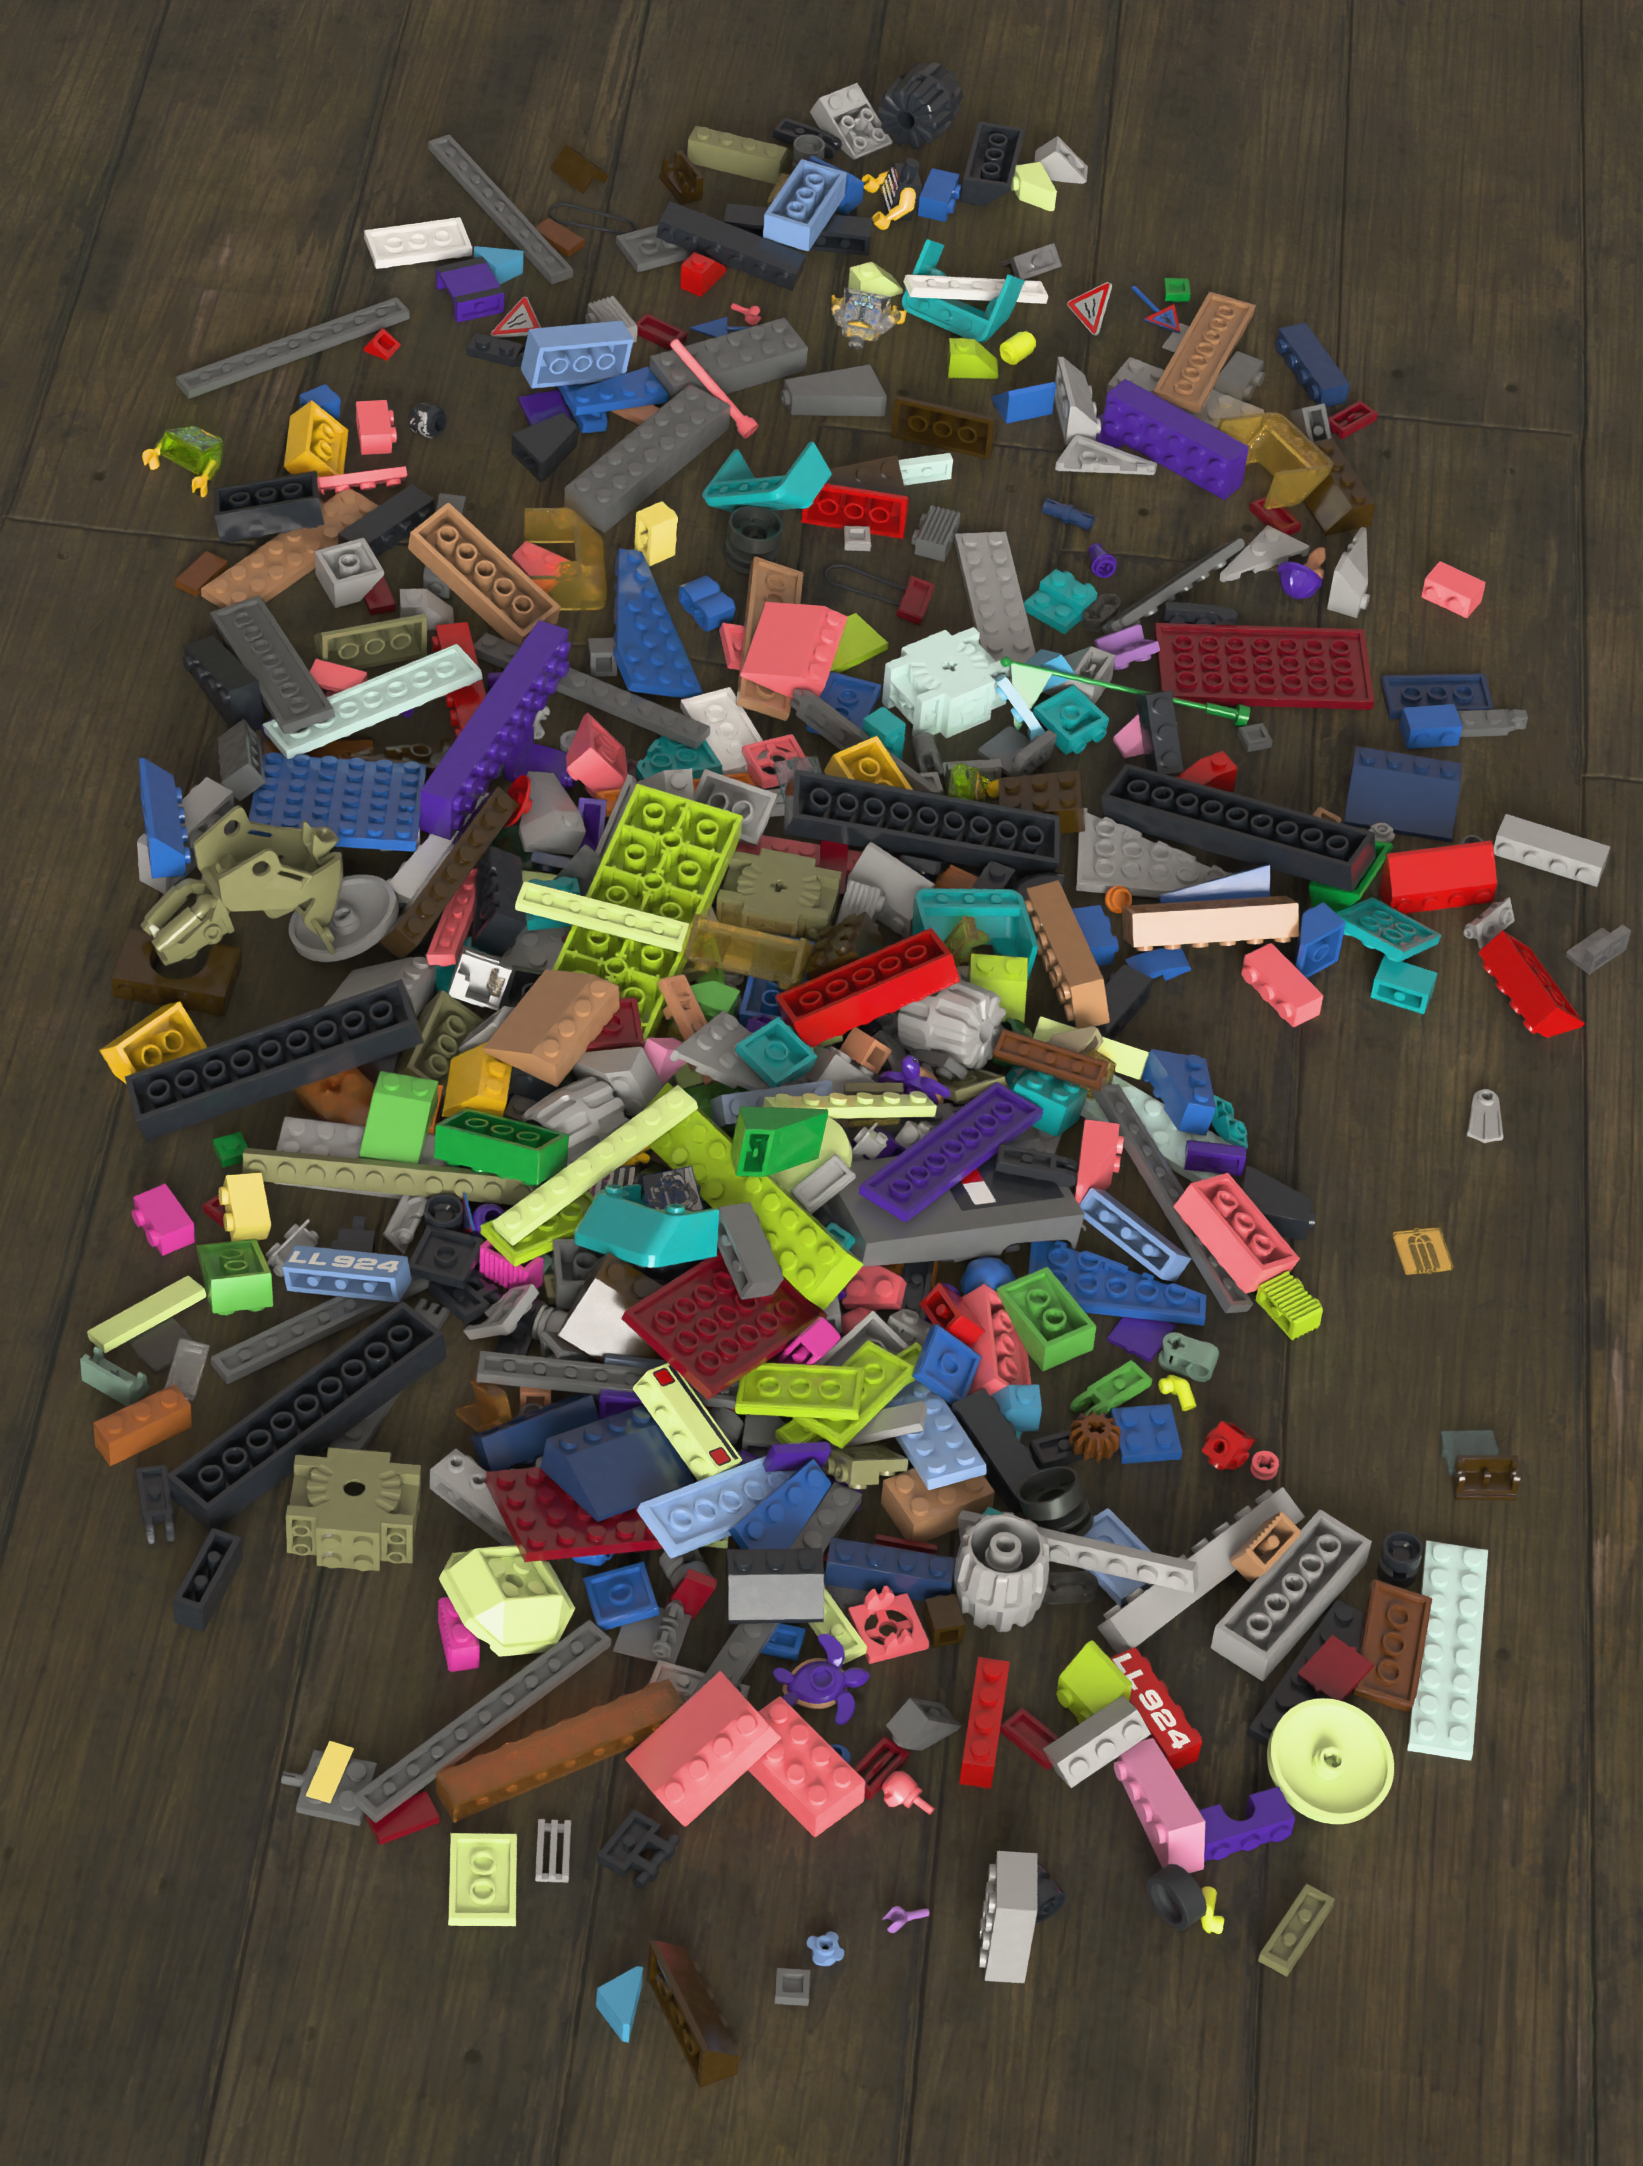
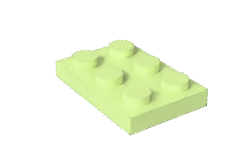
M451 1833L449 1925L516 1926L517 1834Z

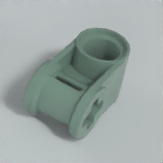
M1176 1332L1169 1333L1163 1338L1162 1347L1164 1350L1160 1352L1158 1362L1164 1370L1190 1377L1199 1382L1210 1380L1219 1357V1350L1216 1346ZM1176 1341H1178L1177 1349L1174 1348ZM1170 1356H1173L1172 1363H1169Z

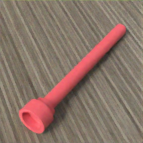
M674 339L670 343L671 348L714 397L731 405L730 416L737 422L738 433L744 439L752 435L758 429L759 424L752 417L744 416L678 339Z

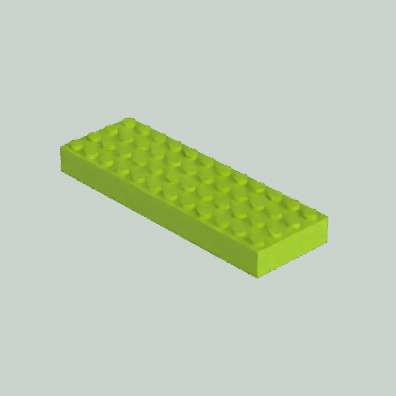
M636 784L586 897L689 923V932L682 952L572 925L552 970L593 974L619 986V999L637 997L645 1046L647 1038H654L664 1016L662 1010L667 1006L657 983L664 978L682 974L740 840L743 815Z

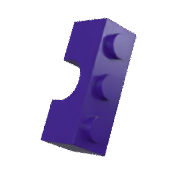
M1280 1787L1250 1795L1246 1809L1248 1820L1236 1821L1229 1818L1220 1804L1199 1810L1205 1820L1204 1862L1212 1859L1221 1860L1231 1853L1241 1850L1250 1851L1261 1844L1271 1841L1280 1842L1291 1836L1295 1816Z

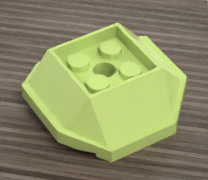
M516 1545L475 1548L467 1552L452 1553L439 1577L464 1626L476 1637L489 1643L490 1649L498 1656L548 1651L558 1643L575 1610L550 1562L545 1560L524 1562Z

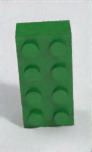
M465 1108L436 1124L434 1158L444 1160L448 1165H463L471 1167V1170L474 1172H490L497 1174V1177L501 1179L513 1178L523 1181L525 1185L537 1186L567 1167L569 1134Z

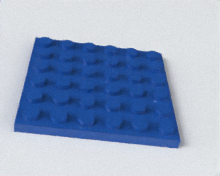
M280 753L263 754L266 783L254 791L249 821L277 827L302 828V823L306 820L308 825L313 828L326 826L332 829L340 839L335 845L336 847L416 852L420 825L421 789L425 785L427 765L414 761L393 763L390 760L372 762L361 758H352L350 760L337 759L333 756L316 758L305 754H298L294 758L287 759ZM252 829L248 832L249 834L268 838L271 836V833Z

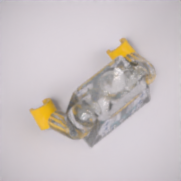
M849 288L844 289V296L841 299H837L835 295H832L831 311L836 324L842 327V334L850 337L848 345L853 349H862L865 340L877 341L879 335L885 334L896 323L902 324L905 321L907 310L898 311L897 306L894 305L891 311L890 296Z

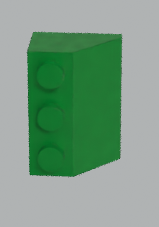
M1375 841L1376 858L1353 892L1311 881L1309 891L1312 908L1324 902L1336 913L1352 906L1364 894L1384 863L1386 854H1389L1393 849V844Z

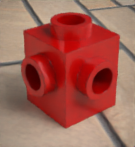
M1221 1421L1217 1428L1212 1429L1206 1436V1445L1202 1452L1209 1456L1207 1461L1221 1471L1224 1469L1236 1470L1237 1467H1241L1249 1457L1248 1451L1255 1442V1439L1233 1422Z

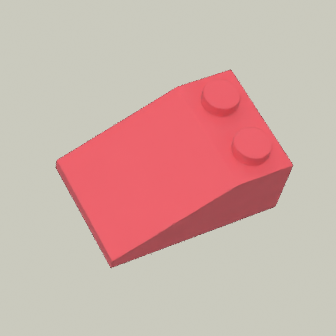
M586 713L566 755V771L575 781L580 780L585 785L586 791L595 799L596 792L622 789L628 775L625 747L589 713Z
M1085 1119L1074 1194L1078 1204L1081 1203L1091 1187L1105 1191L1111 1185L1113 1172L1119 1173L1121 1156L1116 1155V1153L1122 1154L1124 1137L1119 1136L1120 1124Z

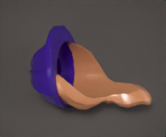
M1318 547L1313 550L1308 557L1307 563L1304 565L1295 562H1282L1279 564L1278 574L1281 587L1288 596L1295 599L1309 598L1322 586L1325 571L1321 568V565L1326 560V549L1324 547Z

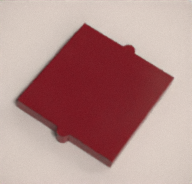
M1332 1635L1301 1668L1297 1675L1314 1687L1315 1693H1322L1329 1699L1343 1701L1371 1671L1374 1664L1356 1652V1647H1349Z

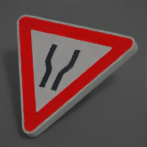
M1109 282L1068 301L1067 304L1086 328L1095 336L1099 334L1112 289V284Z
M523 297L491 332L492 337L526 336L529 329L541 328L527 297Z

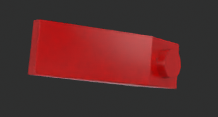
M1224 751L1200 759L1177 776V778L1232 792L1234 791L1238 767Z

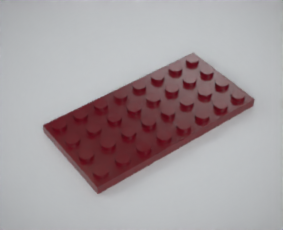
M1155 623V641H1158L1160 651L1156 652L1160 691H1172V697L1204 705L1212 703L1226 706H1237L1240 704L1263 707L1373 710L1374 696L1364 629Z

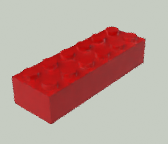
M931 927L780 993L775 998L783 1022L789 1025L805 1044L813 1048L821 1042L835 1036H841L855 1027L868 1024L872 1020L887 1013H893L912 1002L921 1001L928 995L960 982L952 953Z

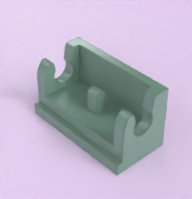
M97 1346L94 1347L93 1359L87 1354L80 1359L82 1381L125 1406L136 1403L150 1389L145 1374L138 1372L136 1377L103 1358V1350Z

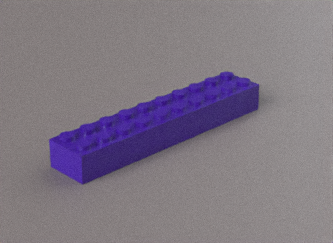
M541 620L534 626L421 789L420 830L451 840L455 833L462 829L465 818L469 813L472 814L474 812L478 799L487 793L491 780L498 777L504 761H509L513 748L516 744L519 745L527 727H532L538 711H542L545 708L549 695L556 692L560 679L567 676L570 668V662H567V657L571 648V643L568 642L569 630Z

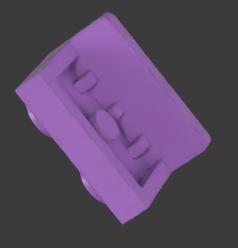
M1139 624L1099 637L1094 641L1097 649L1115 655L1114 670L1124 669L1129 666V662L1134 660L1137 662L1148 660L1151 658V654L1160 651L1158 641L1144 639L1142 626Z

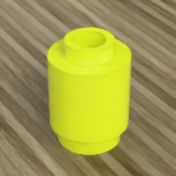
M1027 331L1018 332L1000 345V355L1005 362L1015 365L1034 351L1036 340Z

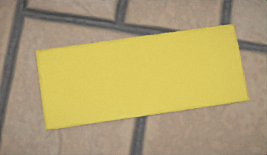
M329 1741L306 1796L331 1803L354 1748Z

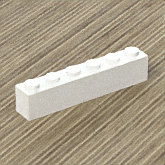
M486 793L485 796H481V797L478 799L476 808L478 807V805L480 804V802H481L486 796L489 795V793ZM468 814V816L465 818V823L472 814ZM459 831L455 833L451 840L429 834L428 839L422 845L417 846L416 852H414L412 857L407 862L404 861L395 876L387 880L393 888L399 903L409 902Z

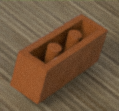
M176 1384L171 1385L93 1422L95 1446L107 1463L112 1466L192 1428L191 1404Z

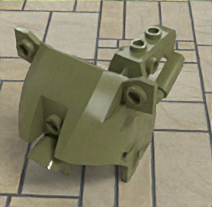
M235 806L193 843L196 864L202 873V879L187 878L177 885L173 884L144 916L145 920L140 926L149 935H153L154 940L151 942L156 948V953L166 966L183 959H191L197 954L199 949L208 944L218 943L224 934L234 932L235 930L229 917L231 911L263 910L269 918L276 919L295 909L302 916L304 924L321 939L326 949L333 955L336 952L331 942L335 941L327 926L336 911L341 895L343 861L340 852H332L330 854V850L340 839L329 827L313 828L308 825L306 820L303 821L302 828L277 827L249 821L241 806ZM229 821H238V827L235 832L231 834L224 833V827ZM252 829L271 833V836L268 838L249 834L248 832ZM268 863V868L266 870L264 865ZM189 894H197V902L191 908L188 906L165 927H162L185 903Z

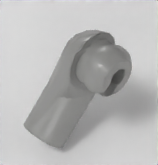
M545 706L542 711L539 710L536 714L534 724L532 725L534 727V739H540L545 735L540 721L547 719L545 715H550L548 706Z

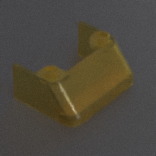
M1268 412L1222 418L1219 421L1218 430L1249 446L1246 464L1259 462L1274 476L1264 505L1266 509L1300 504L1331 472L1332 460L1282 414Z
M565 507L525 508L524 542L575 543L576 561L559 563L555 568V575L529 576V578L561 606L560 610H599L605 607L607 604V584L602 536L572 509Z
M695 913L684 958L689 962L695 963L694 969L711 972V968L777 982V988L790 990L802 984L814 945L806 938L801 937L800 941L710 921L702 915Z

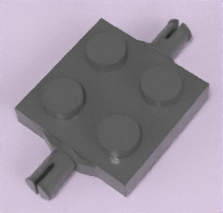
M313 1750L309 1766L303 1774L284 1770L281 1784L300 1787V1795L296 1805L297 1813L357 1826L361 1825L364 1812L353 1802L354 1795L375 1779L377 1763L350 1757L331 1803L306 1796L324 1752Z

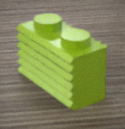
M1285 1271L1258 1285L1255 1300L1291 1340L1299 1338L1300 1335L1303 1336L1310 1330L1313 1331L1314 1328L1320 1326L1323 1313L1321 1303L1318 1299L1308 1295V1292L1304 1290L1302 1282L1298 1278H1293L1289 1271Z

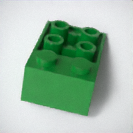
M740 1106L730 1153L736 1176L766 1177L819 1159L829 1113L828 1109Z

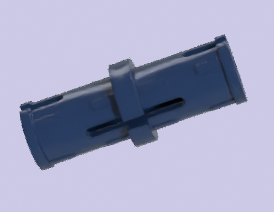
M1049 497L1045 500L1042 507L1043 514L1058 518L1066 525L1070 523L1087 531L1091 530L1095 522V515L1080 511L1075 508V505L1062 504Z

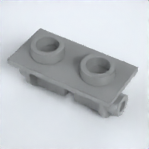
M1510 897L1506 898L1503 902L1492 903L1480 915L1481 919L1476 918L1471 923H1468L1464 930L1465 937L1477 939L1478 946L1481 949L1502 930L1512 924L1515 920Z
M876 1122L869 1130L864 1126L853 1139L857 1144L852 1149V1162L866 1160L863 1154L870 1159H875L887 1146V1136L882 1132L877 1134L874 1131V1128L878 1125Z
M402 1195L383 1233L402 1254L405 1253L409 1243L414 1238V1233L424 1215L425 1204L429 1197Z
M309 1219L300 1227L297 1224L293 1225L284 1235V1238L287 1240L282 1245L277 1242L266 1253L265 1256L269 1258L267 1264L274 1267L273 1271L277 1276L282 1277L284 1275L282 1266L295 1245L317 1246L318 1234L313 1230L308 1231L305 1228L310 1222Z

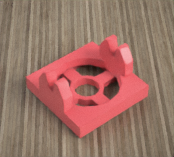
M793 734L742 746V755L747 762V772L758 788L766 789L786 784L795 769L813 772L810 763ZM768 751L767 758L757 760L762 753ZM779 755L785 760L781 763H776L770 758ZM788 761H791V771H789V769L786 766L788 764ZM770 766L778 769L780 773L771 775L764 772L761 768Z
M884 1586L880 1594H877L876 1590L872 1589L865 1597V1604L848 1608L847 1615L851 1624L867 1646L865 1656L869 1664L929 1648L928 1638L908 1593L894 1596L893 1591L888 1586ZM886 1611H898L906 1616L908 1620L896 1622L888 1618ZM875 1614L878 1620L876 1628L865 1631L866 1620L870 1615ZM884 1625H891L897 1630V1633L892 1632L887 1637L882 1635L879 1629ZM879 1639L884 1642V1645L878 1644L873 1640Z

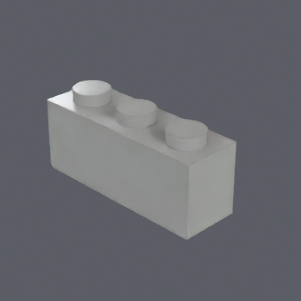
M1122 1695L1043 1750L1056 1773L1072 1788L1151 1733L1138 1710Z

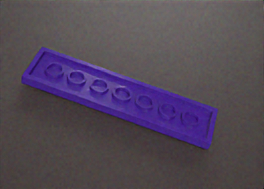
M996 1082L861 1183L858 1194L906 1223L995 1155L999 1145H1008L1042 1118L1043 1109Z

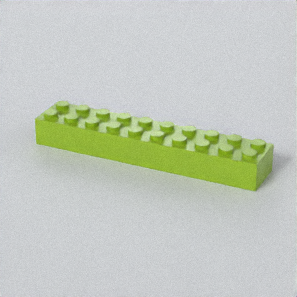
M667 1082L647 1107L672 1090L674 1086ZM699 1107L648 1145L673 1170L691 1167L698 1194L712 1208L718 1209L721 1206L750 1202L755 1214L759 1217L763 1233L770 1242L775 1260L782 1269V1275L806 1299L823 1310L830 1305L864 1265L770 1175L766 1177L736 1176L730 1154L733 1140Z

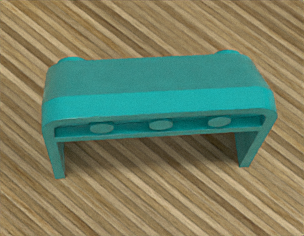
M927 239L912 275L946 276L944 272L935 268L945 245ZM1008 274L999 297L989 302L985 312L957 299L910 297L907 288L902 297V306L904 310L906 309L912 315L966 339H975L978 343H983L1009 319L1025 280Z
M814 442L808 443L786 475L762 478L754 477L739 450L735 449L703 491L702 497L708 506L729 512H734L736 509L744 506H760L771 511L796 508L805 509L813 504L815 497L832 473Z
M925 888L916 892L913 902L912 936L932 927L945 945H992L993 951L997 956L1028 958L1027 980H1029L1038 950V943L1021 894L1010 889Z
M610 1184L598 1192L578 1224L574 1233V1244L605 1255L610 1253L618 1259L643 1267H663L717 1257L719 1209L713 1208L691 1212L685 1210L684 1205L668 1204L666 1209L657 1210L641 1205L640 1184L626 1186Z

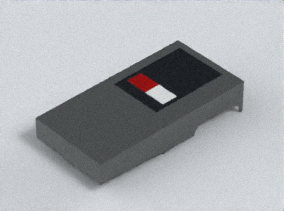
M1039 1138L1012 1141L1008 1144L1010 1146L1047 1152ZM997 1153L906 1223L858 1194L861 1183L897 1156L852 1162L850 1169L856 1178L826 1202L838 1226L854 1236L855 1243L851 1249L854 1255L864 1264L862 1267L938 1260L942 1262L953 1261L955 1263L982 1256H998L1007 1246L1023 1242L1068 1240L1071 1242V1249L1075 1250L1081 1227L1083 1231H1086L1083 1223L1085 1214L1069 1187L1058 1186L1054 1181L1037 1180L1031 1177L995 1171Z

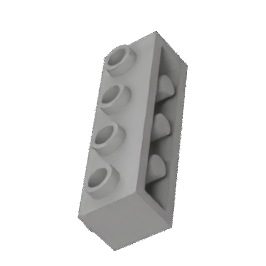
M1505 814L1496 835L1493 849L1494 855L1597 887L1606 866L1610 846Z
M454 1449L430 1469V1489L503 1546L516 1545L484 1482L486 1471L478 1466L472 1457L465 1456L459 1450Z

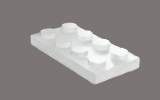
M460 217L364 230V239L376 269L472 256V246Z
M730 687L682 699L680 708L685 716L710 726V735L705 740L722 764V774L720 775L747 772V762L742 755V746L763 741L743 707L736 705L737 697ZM768 751L762 753L757 760L767 758Z

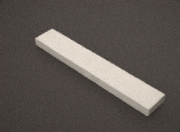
M906 275L903 282L910 297L991 301L999 297L1006 279ZM1025 280L1016 302L1046 304L1048 294L1041 281Z

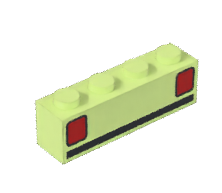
M669 1363L647 1371L633 1387L637 1396L698 1481L733 1469L742 1461L685 1378Z

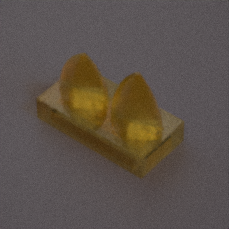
M964 916L943 943L952 953L955 966H959L962 963L970 962L971 953L979 954L973 947L990 942V938L985 932L976 928L974 917Z

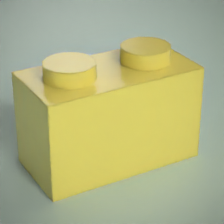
M662 501L636 512L635 550L643 552L649 566L675 555L678 517L675 511Z
M262 1173L226 1175L223 1187H219L220 1205H225L226 1213L224 1214L223 1222L225 1231H230L231 1241L267 1239L271 1228V1221Z

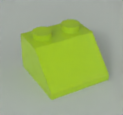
M1091 1640L1059 1676L1056 1695L1061 1705L1069 1708L1077 1717L1079 1724H1081L1122 1695L1129 1701L1133 1683L1098 1645Z

